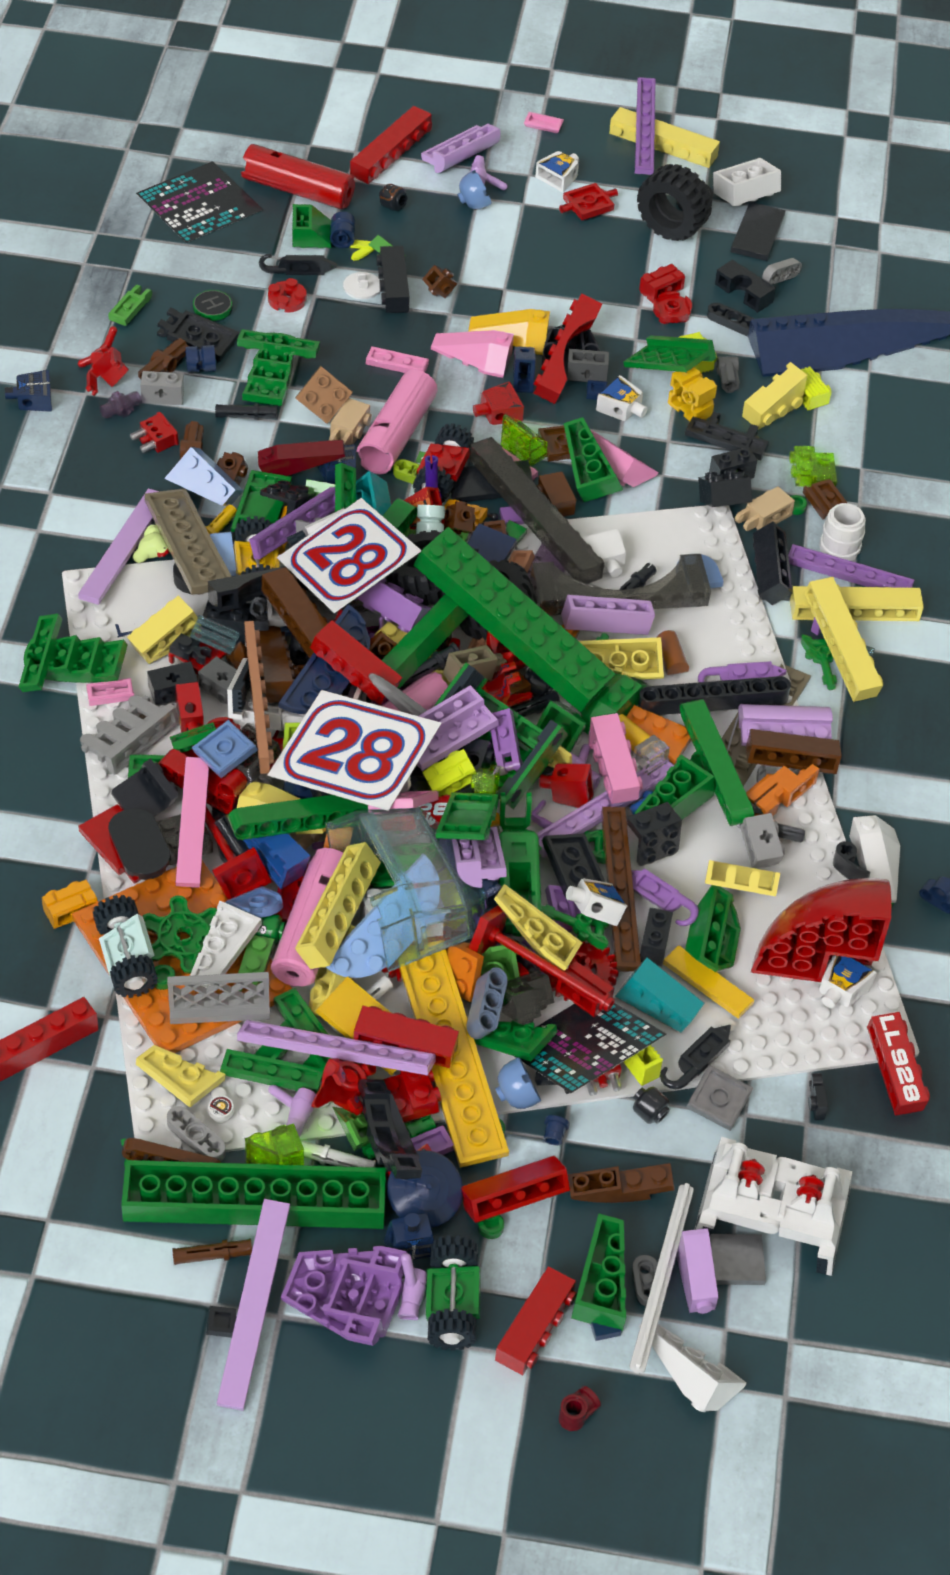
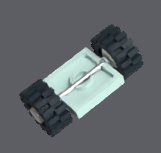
M115 895L113 899L107 897L105 898L106 902L100 901L98 903L99 906L94 907L93 917L97 931H99L100 935H103L99 938L109 976L117 995L121 994V997L128 995L129 998H133L134 994H137V997L142 996V992L148 993L149 989H153L155 987L154 984L158 982L153 961L150 959L154 956L144 919L139 915L136 903L131 897L128 896L126 898L125 895H121L120 898Z

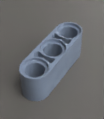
M492 968L476 981L466 1026L468 1034L474 1039H482L493 1032L498 1026L507 986V975L500 968Z

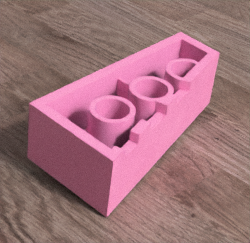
M618 713L591 717L588 745L594 751L593 759L595 762H598L599 774L602 775L601 777L604 776V786L611 804L638 800L639 791L643 789L642 779L640 776L637 777L636 760L631 758L630 741L626 740L624 736L626 734L624 722H620Z

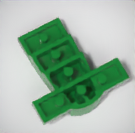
M242 329L237 338V346L246 349H259L253 359V367L248 374L247 385L242 393V400L282 406L291 380L294 355L304 358H316L320 349V341L295 338L284 333H263Z
M59 614L39 616L33 638L28 643L24 652L23 660L25 666L18 686L22 692L42 690L45 680L74 683L118 681L128 646L124 639L104 642L101 637L80 640L77 635L57 639L62 622L61 616Z

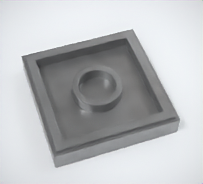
M708 1065L686 1108L731 1131L753 1087Z
M762 1234L710 1235L716 1285H765L766 1275Z

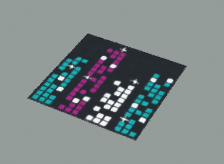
M213 161L136 193L186 243L263 210Z
M616 1003L608 1012L603 1010L595 1018L578 1005L573 1004L536 1026L547 1028V1024H556L557 1033L532 1061L521 1059V1061L572 1094L667 1034Z

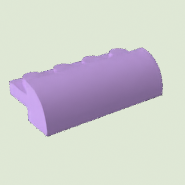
M490 124L482 127L476 125L422 152V160L434 165L435 172L440 173L497 144L500 140V128Z
M471 685L419 715L422 718L441 722V725L418 761L417 766L423 771L448 756L451 752L460 749L498 726V719L484 705V699Z
M740 704L738 707L741 746H746L750 729L832 739L831 723L833 717L830 707Z
M497 827L490 828L487 840L451 839L457 872L466 884L482 888V879L497 880L500 877H506V865Z

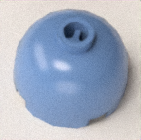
M475 170L469 172L461 179L459 183L460 193L457 195L462 204L466 203L472 209H482L492 204L489 195L486 196V188Z
M519 1057L509 1061L502 1067L497 1078L499 1087L495 1088L502 1102L507 1100L512 1107L517 1109H526L541 1102L537 1089L533 1085L530 1075Z

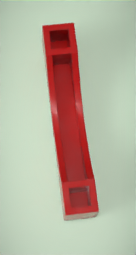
M582 293L578 300H573L569 308L572 313L571 315L567 313L562 323L565 325L564 330L560 328L555 338L558 340L557 345L552 344L548 355L551 356L550 360L545 359L541 370L544 372L542 375L538 374L533 384L537 386L533 394L553 404L556 403L567 381L563 361L565 347L573 337L591 329L602 303Z

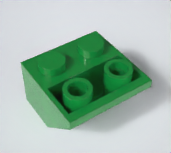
M293 204L292 247L331 248V220L312 204Z

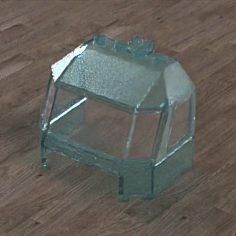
M420 807L389 809V811L383 809L358 810L325 823L330 848L344 853L347 846L366 842L374 854L378 855L380 861H383L396 885L394 888L369 897L372 907L377 906L381 918L377 919L380 927L388 972L473 938L480 917L486 911L485 900H487V895L484 888L470 886L460 878L457 872L451 839L436 838L439 822Z

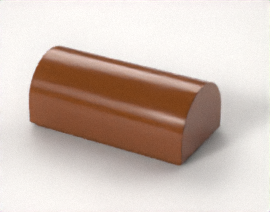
M672 630L661 632L656 638L661 637L663 665L667 675L688 672L689 665L676 632Z

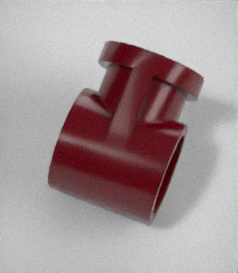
M582 1386L574 1394L564 1397L561 1402L558 1418L560 1425L568 1431L581 1429L585 1424V1420L601 1406L597 1395L587 1386ZM574 1410L578 1412V1415H571L567 1411Z

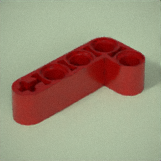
M171 749L158 764L163 769L165 778L183 789L185 763L188 756L176 749ZM209 769L206 803L222 813L229 814L237 806L239 795L247 786L246 776L240 770L233 769L225 777L220 778L214 771Z

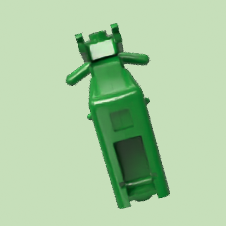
M500 792L499 822L502 832L499 833V839L506 865V877H500L498 884H500L501 888L504 884L542 912L539 856H541L539 851L542 847L539 846L538 834L526 829L531 823L532 792H526L525 817L509 818L505 817V792ZM507 918L505 934L521 937L522 934L511 920Z

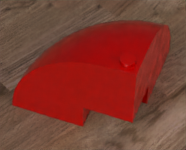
M879 878L843 880L819 887L795 900L775 918L766 930L756 950L751 973L822 982L828 960H831L833 955L850 957L863 965L872 966L873 961L879 962L891 920V887L889 880Z

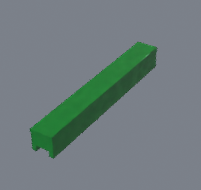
M446 594L382 659L385 664L402 677L397 687L398 689L469 615Z

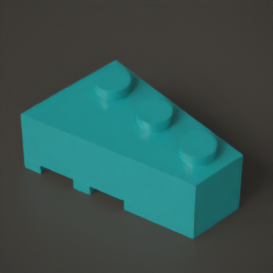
M648 958L629 976L615 995L616 998L680 1033L692 1022L704 1005L703 1001Z

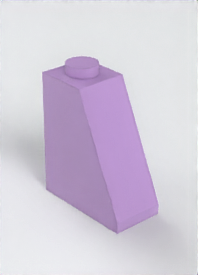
M708 1228L682 1231L676 1258L689 1313H708L711 1310H715L718 1300Z

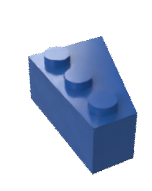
M288 833L243 840L249 849L253 847L256 849L267 873L280 890L304 875L310 855Z

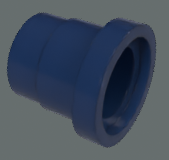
M546 1116L543 1140L551 1145H561L565 1131L569 1129L570 1122L560 1116Z

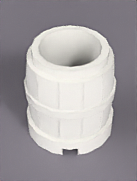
M841 503L829 511L823 525V534L819 543L822 553L849 561H854L862 548L866 521L865 515L860 508L849 503Z

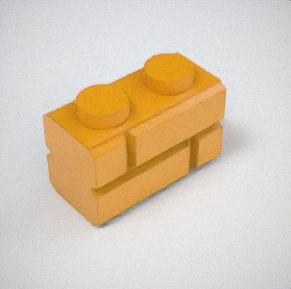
M87 880L81 882L74 881L67 887L58 891L51 890L42 897L43 910L54 929L73 922L72 913L98 902Z

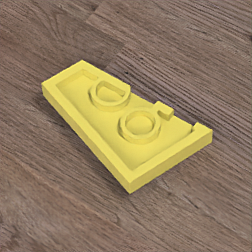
M153 1045L136 1058V1065L188 1107H192L225 1081L226 1074L220 1071L214 1073L206 1070L205 1065L197 1062L194 1065L184 1061L180 1055Z

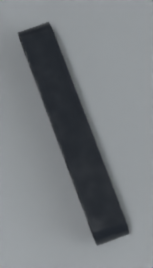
M775 676L647 686L640 691L638 707L657 715L681 714L680 704L699 699L705 701L709 711L738 709L740 704L784 705L789 698L791 682L786 677Z

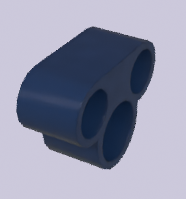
M944 876L939 877L937 881L928 879L919 891L921 898L950 914V879Z

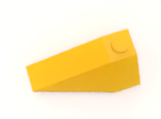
M526 309L473 316L470 319L468 332L496 330L514 334L513 346L535 348V354L543 355V348L548 334L550 311Z

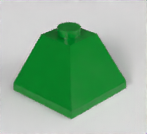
M550 700L536 726L543 730L550 720L560 725L568 734L561 746L568 752H571L587 723L577 712L562 702Z

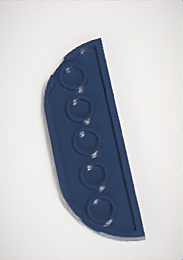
M348 604L335 623L369 650L370 636L366 629V622ZM313 653L280 700L278 707L291 713L306 714L321 690L342 695L350 681L340 672L335 671L323 658Z

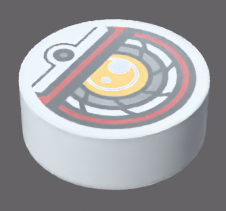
M224 1095L212 1098L208 1104L210 1117L218 1122L230 1119L234 1113L233 1101Z

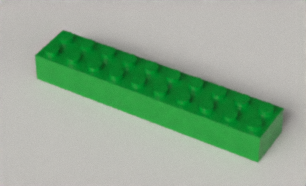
M449 527L430 542L418 555L413 566L580 713L608 686L615 676V673Z
M126 1160L121 1204L122 1217L124 1222L258 1225L264 1199L290 1204L286 1226L384 1229L386 1168Z

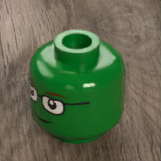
M276 914L262 917V925L255 935L274 939V946H276L281 940L286 922H283L282 917Z

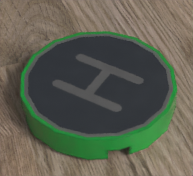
M219 290L203 291L194 298L193 310L196 315L210 318L211 321L222 320L229 316L232 310V300L229 295Z

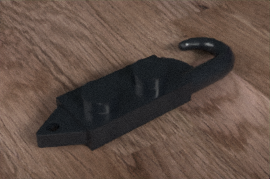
M266 254L258 262L261 270L266 273L286 275H324L325 272L337 268V263L326 259L324 255H286L279 260L278 266H268L264 261L267 258H271L272 255Z
M731 1025L717 1028L711 1026L680 1056L678 1066L684 1075L676 1081H671L666 1077L668 1068L664 1067L660 1072L661 1082L666 1087L675 1090L687 1086L729 1047Z

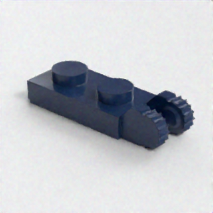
M482 879L481 889L486 898L498 893L497 891L501 889L500 884L496 880Z

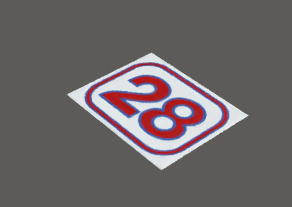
M360 498L278 556L277 559L333 613H336L420 553L421 550L366 501Z
M321 690L267 776L389 811L440 727L441 722Z

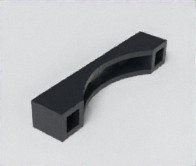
M286 566L208 581V601L217 612L240 608L246 602L264 595L262 592V574ZM296 577L297 583L301 588L310 590Z

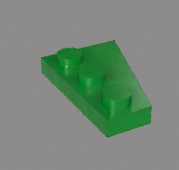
M499 1021L497 1028L482 1039H474L476 1045L532 1061L555 1036L557 1026L556 1024H547V1028L535 1027V1023H525L524 1026H511L510 1022Z

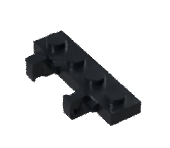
M714 411L709 420L693 416L686 428V436L730 451L749 447L757 460L760 461L769 444V441L757 437L759 426L751 424L745 434L719 425L721 414Z

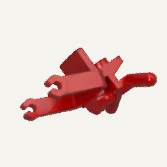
M115 326L110 327L104 344L92 352L90 356L78 361V366L81 368L92 364V368L87 373L86 390L88 392L92 391L91 394L93 396L98 393L97 378L99 376L113 387L129 370L121 361V353L114 347H111L117 333Z

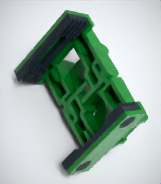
M467 663L463 665L434 705H438L471 685L484 699V705L491 713L509 708L482 689L488 680ZM512 710L523 764L517 772L512 770L507 775L500 776L495 759V762L490 766L488 780L500 787L497 793L499 794V799L500 792H505L506 805L514 810L528 790L532 791L534 789V783L548 764L553 763L552 756L568 734L560 725L552 720L542 730ZM491 730L476 738L490 741L493 746ZM505 757V761H512V757Z

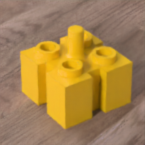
M695 367L687 372H673L670 386L674 389L669 391L668 404L678 412L683 411L684 417L688 421H691L693 416L703 420L711 417L714 408L713 399L716 396L717 390L715 382L707 377L703 378L702 373Z

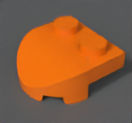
M462 942L450 946L447 950V956L460 997L468 1002H472L476 981L481 976L484 956L469 949L470 943Z

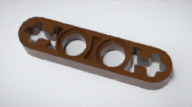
M137 1138L126 1139L122 1149L123 1157L128 1160L221 1163V1161L213 1157Z

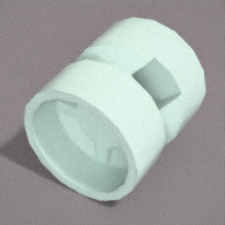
M418 505L417 517L420 519V522L417 523L416 534H419L421 531H444V525L441 523V520L445 517V506Z

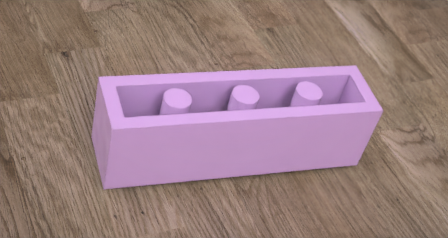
M567 595L561 616L565 629L648 635L655 613L651 601Z

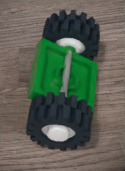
M446 1235V1238L443 1236L439 1237V1240L435 1239L431 1244L430 1266H432V1269H427V1339L431 1345L434 1344V1347L439 1348L441 1346L442 1350L451 1348V1351H455V1348L464 1350V1346L469 1348L471 1344H475L476 1319H480L481 1269L478 1266V1244L473 1239L469 1240V1237L466 1236L460 1238V1235H456V1237Z

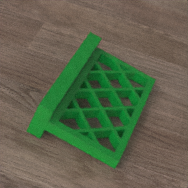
M650 335L646 338L647 346L623 361L624 367L687 372L702 361L712 362L717 358L713 340Z

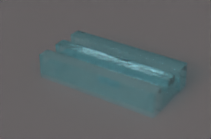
M199 615L190 637L231 655L240 633ZM201 624V625L206 626V627H208V628H210V629H213V630H215V631H210V630L205 629V628H203V627H201V626H199V625ZM219 633H222V634H224V635H226V636H229V637H231V638H233V639L230 640V639H228V638H226V637H224V636H221Z

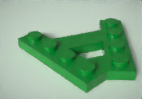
M292 988L274 997V1005L285 1019L280 1026L329 1035L296 988ZM262 1045L255 1054L227 1049L220 1072L229 1077L267 1085H276L295 1091L299 1088H307L317 1094L322 1083L325 1065L331 1058L310 1054L303 1064L280 1060L288 1051L286 1049Z

